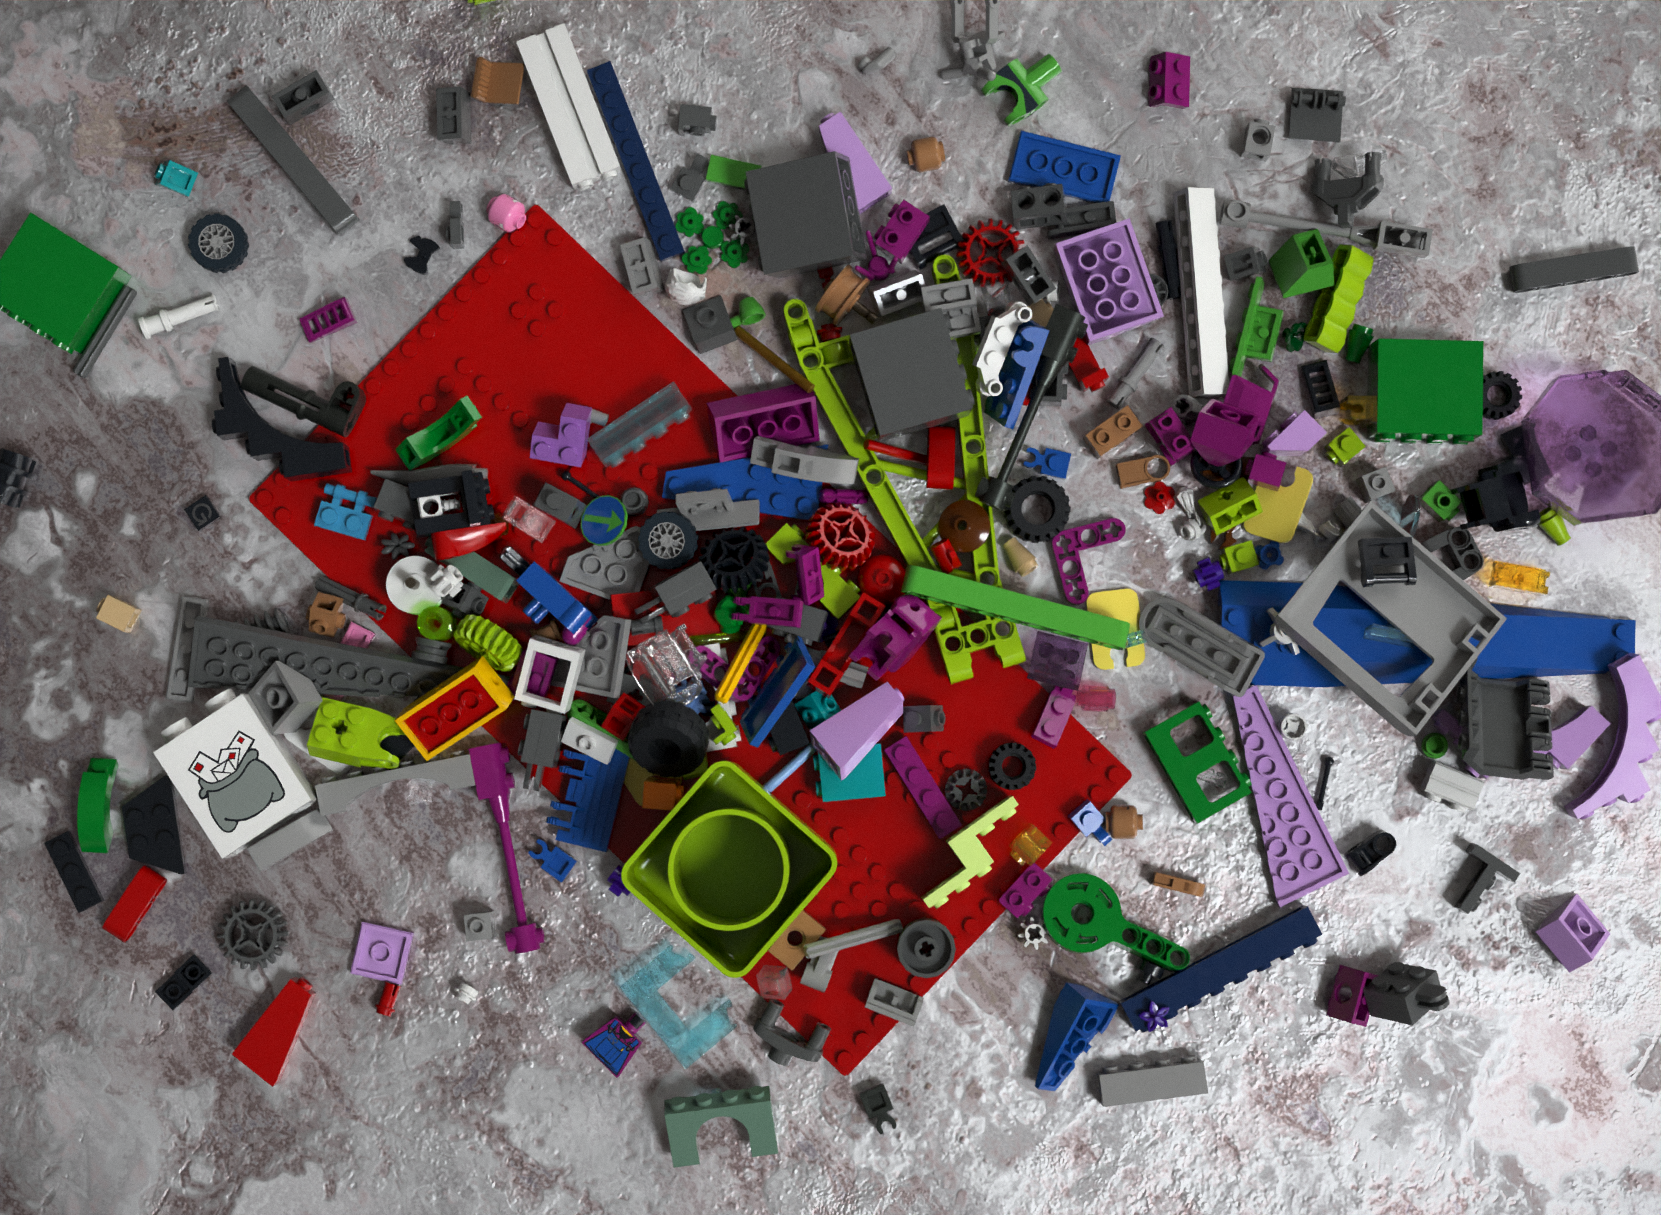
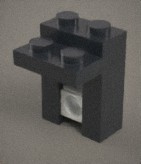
M462 471L459 476L408 483L417 538L428 537L432 533L488 525L491 524L490 520L495 519L493 505H487L486 494H490L488 478L483 479L482 472ZM461 495L459 501L455 497L451 500L450 498L449 500H440L441 497ZM461 499L463 512L443 515L444 511L450 512V510L455 511L456 509L460 511ZM430 501L435 502L439 507L438 511L432 515L425 513L423 510L424 504Z

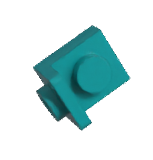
M167 160L163 164L160 163L155 171L154 178L157 179L155 185L163 186L185 197H189L198 172Z

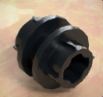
M3 448L0 449V503L20 508L24 496L31 498L32 493L23 489L27 478L37 481L38 476L32 474L37 461Z

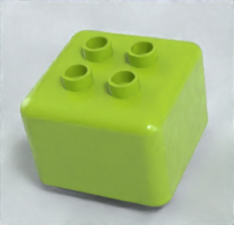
M719 761L707 769L629 858L622 868L621 878L624 886L719 971L728 977L738 978L746 975L834 875L837 868V855L831 845L740 765L732 761Z

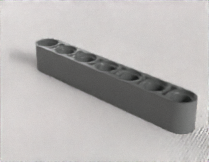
M247 85L227 100L228 104L339 236L343 235L360 221Z

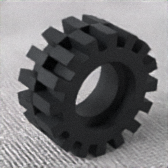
M1494 371L1483 376V415L1486 416L1485 418L1499 420L1515 412V409L1519 408L1521 404L1519 401L1523 396L1520 395L1522 388L1517 386L1516 383L1519 381L1516 378L1512 379L1510 373L1504 374V371ZM1499 386L1504 389L1506 400L1502 405H1494L1488 400L1487 393L1490 387Z
M1006 743L992 752L988 761V771L990 777L998 786L1008 790H1017L1027 786L1034 778L1036 760L1032 752L1024 745ZM1009 756H1015L1022 762L1020 774L1014 777L1007 776L1002 770V763Z

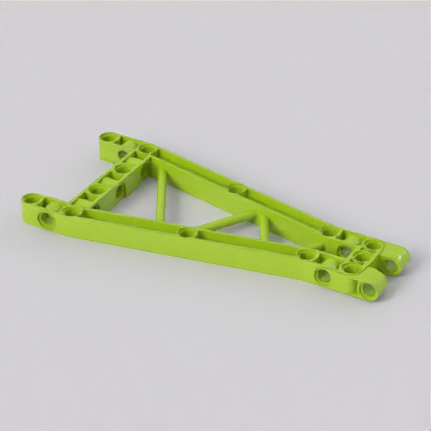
M940 255L934 260L931 271L935 285L962 280L956 262L951 256ZM941 263L947 264L951 271L947 274H941L937 270V266ZM799 299L788 301L784 307V320L799 369L803 376L815 385L813 392L845 454L859 458L856 474L906 566L914 565L942 572L939 565L934 563L927 550L940 536L938 523L921 539L885 473L886 471L926 481L927 470L880 460L874 451L864 449L863 444L866 439L875 440L877 438L874 426L866 435L864 434L829 370L848 364V366L855 364L849 346L850 335L819 344L805 303ZM793 307H797L803 314L801 317L794 319L789 316L788 311ZM974 335L954 338L959 348V354H957L958 364L964 365L967 375L964 383L966 390L971 389L975 404L969 416L957 419L963 479L954 477L953 487L964 489L965 494L958 501L970 500L985 509L991 526L986 542L978 549L971 551L973 573L953 569L949 575L981 583L980 575L982 573H989L993 577V584L991 586L1003 589L999 577L992 507L979 501L980 498L975 496L982 477L988 479L989 474L980 393L976 389L978 370L976 366L972 365L976 356ZM808 356H812L817 359L818 364L813 368H809L804 365L803 360ZM975 442L978 444L980 451L977 454H971L966 450V444ZM869 472H876L880 475L881 480L877 484H871L867 481L866 475ZM925 599L926 605L942 617L933 631L950 684L973 678L970 653L992 646L1003 668L1026 662L1015 623L985 615L983 621L962 627L956 607ZM1003 622L1008 626L1009 632L1006 636H1000L996 633L995 627L997 623ZM973 630H979L983 633L984 641L982 643L976 644L971 640L970 634ZM951 637L957 639L959 649L957 651H949L945 646L946 639Z

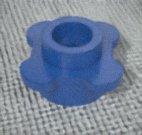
M1270 541L1267 545H1257L1255 547L1261 569L1266 570L1271 565L1276 564L1279 566L1284 562L1278 542ZM1267 553H1271L1270 558L1267 557Z

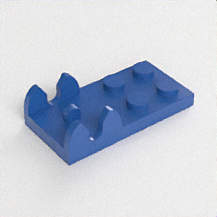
M1032 319L1028 322H1023L1017 327L998 375L999 381L1003 386L1001 394L998 396H988L985 402L984 413L1002 426L1010 429L1015 427L1049 334L1048 329Z

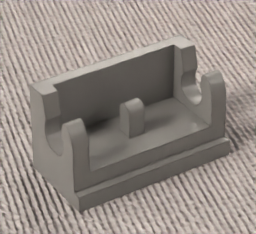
M643 237L621 244L620 248L633 295L647 296L648 292L664 291L652 241Z
M875 978L864 1007L914 1027L924 997Z

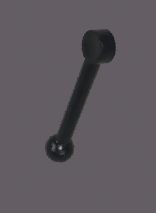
M569 471L561 473L563 480H569L594 499L599 497L598 494L573 478Z
M1326 757L1324 760L1326 766L1319 798L1316 803V807L1320 811L1324 804L1323 800L1330 768L1334 765L1332 757Z

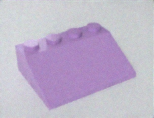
M1130 218L1055 244L1054 252L1074 310L1085 317L1084 323L1088 324L1084 335L1087 345L1115 337L1164 317Z

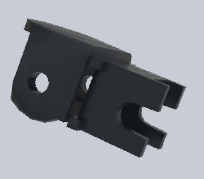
M1514 454L1500 458L1485 468L1478 470V482L1450 489L1451 494L1460 493L1468 522L1460 525L1461 530L1488 523L1495 532L1521 531L1535 528L1539 525V510L1528 512L1526 492L1517 471L1527 469L1526 462L1522 456Z

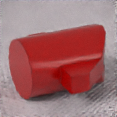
M949 538L943 539L930 547L943 573L949 574L953 569L962 566Z

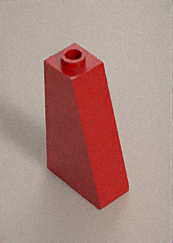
M294 977L288 981L232 1053L234 1057L272 1087L277 1085L282 1079L316 994L311 989L313 985L303 977L299 979Z

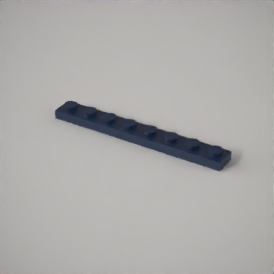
M611 61L588 69V76L660 261L663 262L684 254V248Z

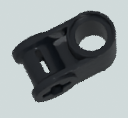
M1376 831L1349 849L1344 856L1350 858L1359 870L1358 875L1363 876L1395 851L1396 840L1390 833ZM1382 836L1387 837L1388 847L1384 850H1379L1376 846L1377 840Z

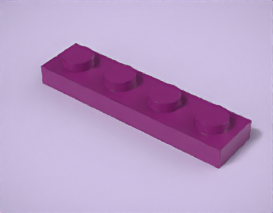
M907 736L884 750L939 839L962 825Z

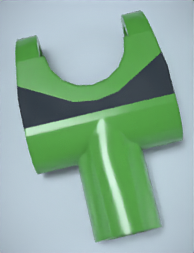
M1049 53L1027 70L1016 58L996 73V78L993 81H988L981 92L986 97L993 92L1007 91L1015 97L1016 106L1013 112L1004 119L1008 126H1012L1032 115L1049 100L1041 90V87L1059 75L1062 70L1055 58Z

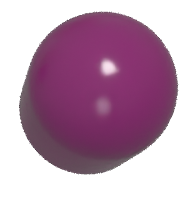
M592 616L575 634L564 627L561 634L563 641L568 645L578 644L587 633L588 628L585 626Z

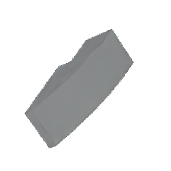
M318 808L247 848L259 871H265L334 829L327 817L320 815Z

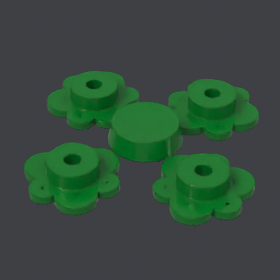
M722 201L718 204L717 210L713 213L714 219L717 220V227L709 226L704 229L702 224L704 220L703 215L697 214L696 209L692 207L687 208L684 213L680 212L677 215L676 230L679 233H685L687 237L701 234V241L704 245L698 248L691 246L688 249L689 253H685L682 256V262L687 265L688 272L694 273L696 271L701 275L707 272V265L712 263V258L708 256L709 250L707 248L716 249L721 246V251L723 252L721 259L724 262H728L731 268H737L740 266V263L747 262L748 244L745 243L741 247L739 239L723 243L724 234L722 230L727 227L729 228L730 224H736V215L743 218V214L738 210L736 203L729 205L726 201Z

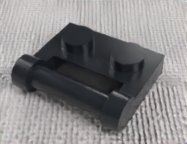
M945 204L926 213L930 216V221L910 250L919 270L927 267L926 264L935 260L938 256L944 255L956 248L958 250L961 249L957 247L958 242H964ZM948 232L950 233L951 240L921 255L918 248Z
M1412 537L1367 538L1358 541L1362 571L1361 585L1363 587H1372L1373 584L1404 583L1406 586L1416 584L1417 573ZM1404 565V573H1373V567Z

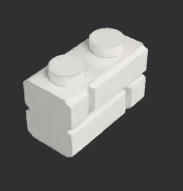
M1431 761L1420 791L1426 793L1425 798L1440 803L1441 799L1450 803L1449 808L1464 813L1465 809L1474 810L1485 781L1436 761Z

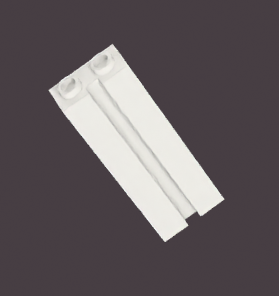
M565 23L547 29L545 33L536 36L534 34L516 41L574 190L578 188L580 191L587 190L594 186V182L602 179L610 181L617 178L618 173L622 172Z

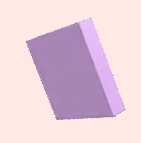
M363 921L350 973L395 984H403L414 933Z

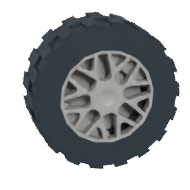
M220 213L206 215L203 219L200 218L195 226H192V231L188 236V248L191 250V256L199 265L213 273H228L227 271L237 269L236 267L244 262V258L248 255L249 243L247 241V233H245L244 228L236 220L228 215H221Z
M670 511L652 515L651 518L645 521L644 526H641L640 536H638L639 550L642 551L643 558L647 559L649 564L659 569H676L687 564L695 555L694 552L698 547V535H696L695 526L684 515Z

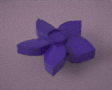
M1150 1000L1149 1011H1143L1138 1015L1141 1019L1147 1021L1148 1032L1155 1030L1157 1024L1161 1027H1168V1023L1163 1017L1168 1013L1169 1007L1165 1006L1158 1009L1157 1005Z

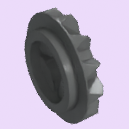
M961 769L954 772L948 778L945 794L952 806L959 810L970 811L979 807L985 800L987 785L983 776L971 769ZM971 779L970 788L977 792V795L967 794L964 800L961 801L963 797L962 791L955 786H965L966 782Z

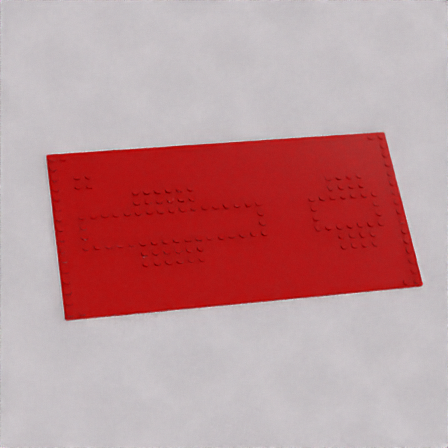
M539 205L532 206L525 213L526 221L524 225L512 232H507L358 385L366 395V403L351 433L347 437H343L319 425L304 440L322 444L343 442L349 447L352 472L291 482L284 478V475H281L278 467L249 497V501L329 579L360 594L366 593L368 598L384 604L387 608L386 613L375 610L384 615L381 620L378 621L371 616L369 617L410 657L412 656V651L416 650L415 637L452 644L447 652L449 665L465 668L477 660L471 654L465 652V649L460 647L459 643L455 640L453 634L461 619L451 614L452 609L442 603L437 609L428 614L414 615L398 609L388 597L386 590L388 573L394 564L406 557L399 555L397 559L393 560L392 552L382 554V549L387 546L383 545L381 540H391L392 533H396L399 539L405 534L409 535L407 542L415 544L414 548L407 549L409 556L425 557L446 568L447 565L439 560H435L433 556L425 552L427 549L425 543L429 536L417 538L415 531L402 526L403 522L396 519L393 522L378 517L379 513L373 507L366 505L363 513L373 516L366 541L316 527L314 523L321 501L332 503L333 500L332 495L324 493L327 483L335 486L337 484L344 485L346 489L355 492L360 490L368 492L369 496L378 498L385 479L371 474L370 470H408L395 449L405 438L439 420L459 399L468 396L482 416L476 423L477 427L451 448L415 469L448 464H477L476 468L488 469L490 494H486L487 505H493L494 513L506 514L509 531L507 535L496 538L488 545L474 552L516 579L520 576L499 557L501 551L507 546H511L528 563L532 564L535 561L559 582L568 557L594 545L583 536L581 520L577 528L574 529L532 507L545 482L575 497L585 505L594 500L593 497L569 480H563L561 478L563 471H569L573 478L599 496L610 495L620 500L621 494L628 488L637 487L645 491L649 500L648 508L639 516L628 515L627 525L624 530L626 531L634 526L641 528V526H644L645 521L656 514L659 509L678 508L676 500L662 498L667 471L720 463L709 426L707 403L737 397L738 395ZM348 395L346 399H353L354 395ZM566 403L592 407V409L609 414L605 427L595 423L590 424L587 454L581 467L530 458L532 434L537 423L543 422L560 425L561 414ZM340 404V407L350 411L351 406L349 404ZM823 482L822 489L836 490L830 483ZM454 495V496L441 497L440 500H441V499H442V501H444V499H445V500H449V498H450V500H451V499H454V497H455L456 500L459 501V497H461V496ZM343 499L341 506L354 510L355 502ZM461 499L459 507L460 511L458 509H456L455 511L450 510V512L444 511L443 515L463 512ZM820 502V503H819V508H821V507L824 508L825 505H826V504H829V503H821V502ZM437 504L435 505L432 514H435L438 511L439 507ZM850 504L851 510L854 511L856 508ZM760 513L758 525L744 526L747 531L753 529L757 535L763 538L766 544L786 523L790 527L795 524L805 534L802 539L808 545L810 544V542L805 540L808 534L805 530L809 524V521ZM872 525L870 531L876 534L872 540L875 544L869 558L881 554L894 556L906 568L907 566L898 549ZM722 528L696 531L698 547L694 552L695 555L687 564L668 570L659 569L650 564L640 592L649 591L650 587L689 565L699 562V557L702 556L701 548L706 547V539L713 540V532L719 535L722 533ZM768 551L770 564L782 598L792 600L791 595L795 594L798 581L796 562L782 565ZM857 566L851 571L847 568L839 576L845 582L850 579L858 587L857 576L861 566ZM763 572V580L761 579L762 582H756L757 587L764 583H773L772 578L766 580ZM463 577L461 582L467 584L468 581H471ZM559 582L598 619L604 615L612 616L611 600ZM520 584L508 603L500 601L484 589L481 590V593L489 599L480 616L484 619H489L490 622L497 624L507 633L512 634V637L517 639L521 645L522 651L527 649L529 639L532 637L530 629L534 628L537 630L550 624L552 619L556 621L562 634L565 626L550 612L537 624L523 612V609L534 597ZM751 585L746 595L747 598H751V596L757 597L753 585ZM771 587L764 588L761 592V597L776 598V591ZM721 588L715 590L717 604L727 595ZM820 599L809 605L820 610H827L820 603ZM855 604L838 620V626L835 628V631L842 628ZM956 608L962 627L975 623L960 608ZM901 617L894 620L909 635L914 631ZM743 622L738 632L726 634L720 631V636L627 646L626 659L631 651L641 657L644 656L646 651L650 652L657 658L646 675L649 678L648 681L666 686V691L672 692L674 690L672 683L674 682L681 686L683 678L686 679L689 685L693 680H703L704 688L707 691L706 695L710 701H715L716 706L718 701L715 700V688L702 677L693 675L691 668L686 662L688 648L720 643L721 648H726L728 664L730 665L752 624ZM767 627L762 638L767 636L775 638L780 645L778 656L782 655L785 657L787 654L784 648L787 644L784 640L785 637L772 634V630ZM973 630L971 632L970 638L974 643L980 644L984 641V635L981 631ZM933 631L913 657L897 671H887L877 681L867 673L862 689L842 682L838 683L832 696L841 710L886 682L893 689L897 688L904 697L903 706H943V712L945 713L943 731L904 733L902 714L876 743L881 744L886 796L823 802L822 797H817L816 781H821L820 770H814L813 755L771 792L831 845L836 852L837 868L834 875L803 909L826 928L821 936L830 938L894 919H900L904 928V926L915 919L930 918L945 925L954 938L956 950L953 962L945 972L931 978L914 976L904 968L899 960L896 947L900 933L839 950L831 969L833 971L824 993L800 984L808 961H811V958L808 959L806 956L803 957L792 971L767 950L746 975L742 976L767 1003L771 998L782 1002L784 1007L780 1015L807 1041L817 1022L828 1025L831 1031L822 1048V1056L844 1076L849 1075L899 1022L864 1007L874 979L882 980L923 997L1006 910L999 902V898L1031 863H1035L1044 870L1080 832L1068 815L1086 799L1090 800L1096 809L1100 811L1132 777L1131 771L1071 714L1057 747L1054 749L1032 738L1031 734L1049 693L1019 664L1003 668L999 658L994 653L993 646L970 653L973 678L950 684ZM951 637L946 639L945 646L949 651H957L959 649V642ZM813 641L812 646L805 644V646L817 651L828 650L824 641L819 643ZM769 644L763 645L765 647V651L762 655L758 656L759 658H762L763 655L770 653V651L768 650L770 646ZM862 657L857 662H854L869 668L873 665L872 661L867 657ZM625 659L624 668L627 667L631 662ZM776 661L773 662L762 679V683L766 681L773 669L778 667ZM750 662L748 665L749 673L752 676H757L759 673L758 666L753 662ZM513 667L511 671L495 670V672L500 675L510 676L511 678L515 675L517 667ZM634 667L627 673V675L640 678L637 675L633 674L635 670ZM747 680L742 685L736 686L738 688V695L744 694L742 688L748 683ZM550 685L547 698L561 702L564 688ZM639 689L629 695L636 701H642L643 696L639 694ZM575 690L573 701H586L606 714L611 710L612 703L606 701V696ZM755 690V692L753 693V695L756 697L758 695L757 690ZM665 694V696H664L663 701H664V700H669V698L666 696V694ZM793 698L792 701L794 703V706L802 699ZM514 699L506 710L483 724L482 727L501 743L503 747H508L509 753L521 765L527 768V763L521 762L522 756L518 755L520 741L525 740L527 730L523 729L526 714H531V709L546 712L547 708H540L538 706L536 708L525 707L521 705V701ZM747 700L740 703L735 702L737 715L732 717L735 725H739L741 741H737V747L706 752L708 767L719 761L735 762L763 786L807 745L780 756L778 751L773 753L767 739L772 736L771 732L767 734L758 748L749 745L740 724V719L745 709L750 706ZM796 708V711L798 713V716L800 718V721L803 725V728L810 743V729L808 728V726L806 725L805 721L803 720V718L801 717L800 713ZM701 712L698 714L705 723L711 719L710 716H704ZM905 736L909 739L962 824L941 839L935 833L884 751ZM562 743L557 768L545 767L542 785L561 803L576 806V802L565 800L570 778L582 780L583 777L559 772L558 770L559 766L566 765L583 771L585 761L563 756V750L582 752ZM1003 744H1022L1035 757V776L1027 786L1021 789H1004L995 784L990 777L988 771L989 758L992 752ZM1009 756L1004 759L1002 770L1007 776H1017L1022 770V762L1015 756ZM535 764L534 772H533V776H534V777H535V775H536L537 766H538V765H536V764ZM961 769H971L983 776L987 785L985 800L979 807L970 811L959 810L952 806L945 794L948 778L954 772ZM682 776L681 786H684V796L700 777L684 780ZM971 779L966 782L965 786H955L962 791L963 797L961 801L964 800L967 794L977 795V792L970 788ZM624 783L608 849L625 864L671 810L642 808L635 801ZM1007 796H1013L1019 804L1015 807L1017 812L1005 821L1001 818L993 823L995 828L986 835H976L994 861L990 864L992 870L980 878L975 875L969 879L970 885L963 891L957 893L954 890L948 894L949 900L936 909L934 905L929 908L922 899V896L964 867L946 840ZM796 930L791 931L787 936L788 941L793 945H798L803 940L802 934ZM927 942L922 943L921 950L928 952L931 945H928Z

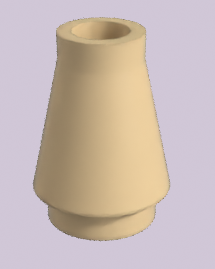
M1016 537L1003 545L1015 573H1019L1021 577L1030 574L1039 566L1036 562L1037 558Z

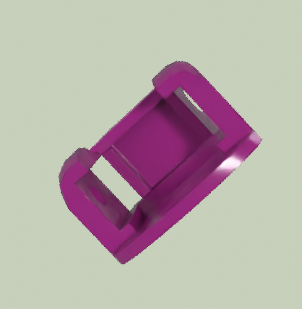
M904 594L896 598L890 607L891 610L866 632V636L849 655L854 662H857L862 657L869 658L873 665L867 673L876 681L887 671L895 672L904 666L923 645L942 619L939 614H936L916 596ZM895 613L914 629L910 635L891 619Z

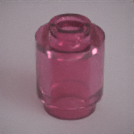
M1083 685L1082 689L1077 691V706H1081L1082 711L1108 712V709L1114 710L1116 703L1115 689H1109L1108 686Z

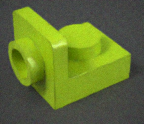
M1350 427L1324 446L1327 451L1325 453L1326 457L1332 464H1338L1339 467L1345 465L1366 447Z
M1252 540L1221 549L1222 555H1219L1220 565L1223 570L1227 569L1228 574L1259 565Z
M719 703L710 709L713 713L710 718L718 730L723 727L725 732L715 738L713 742L715 745L721 742L725 746L736 738L734 732L739 729Z

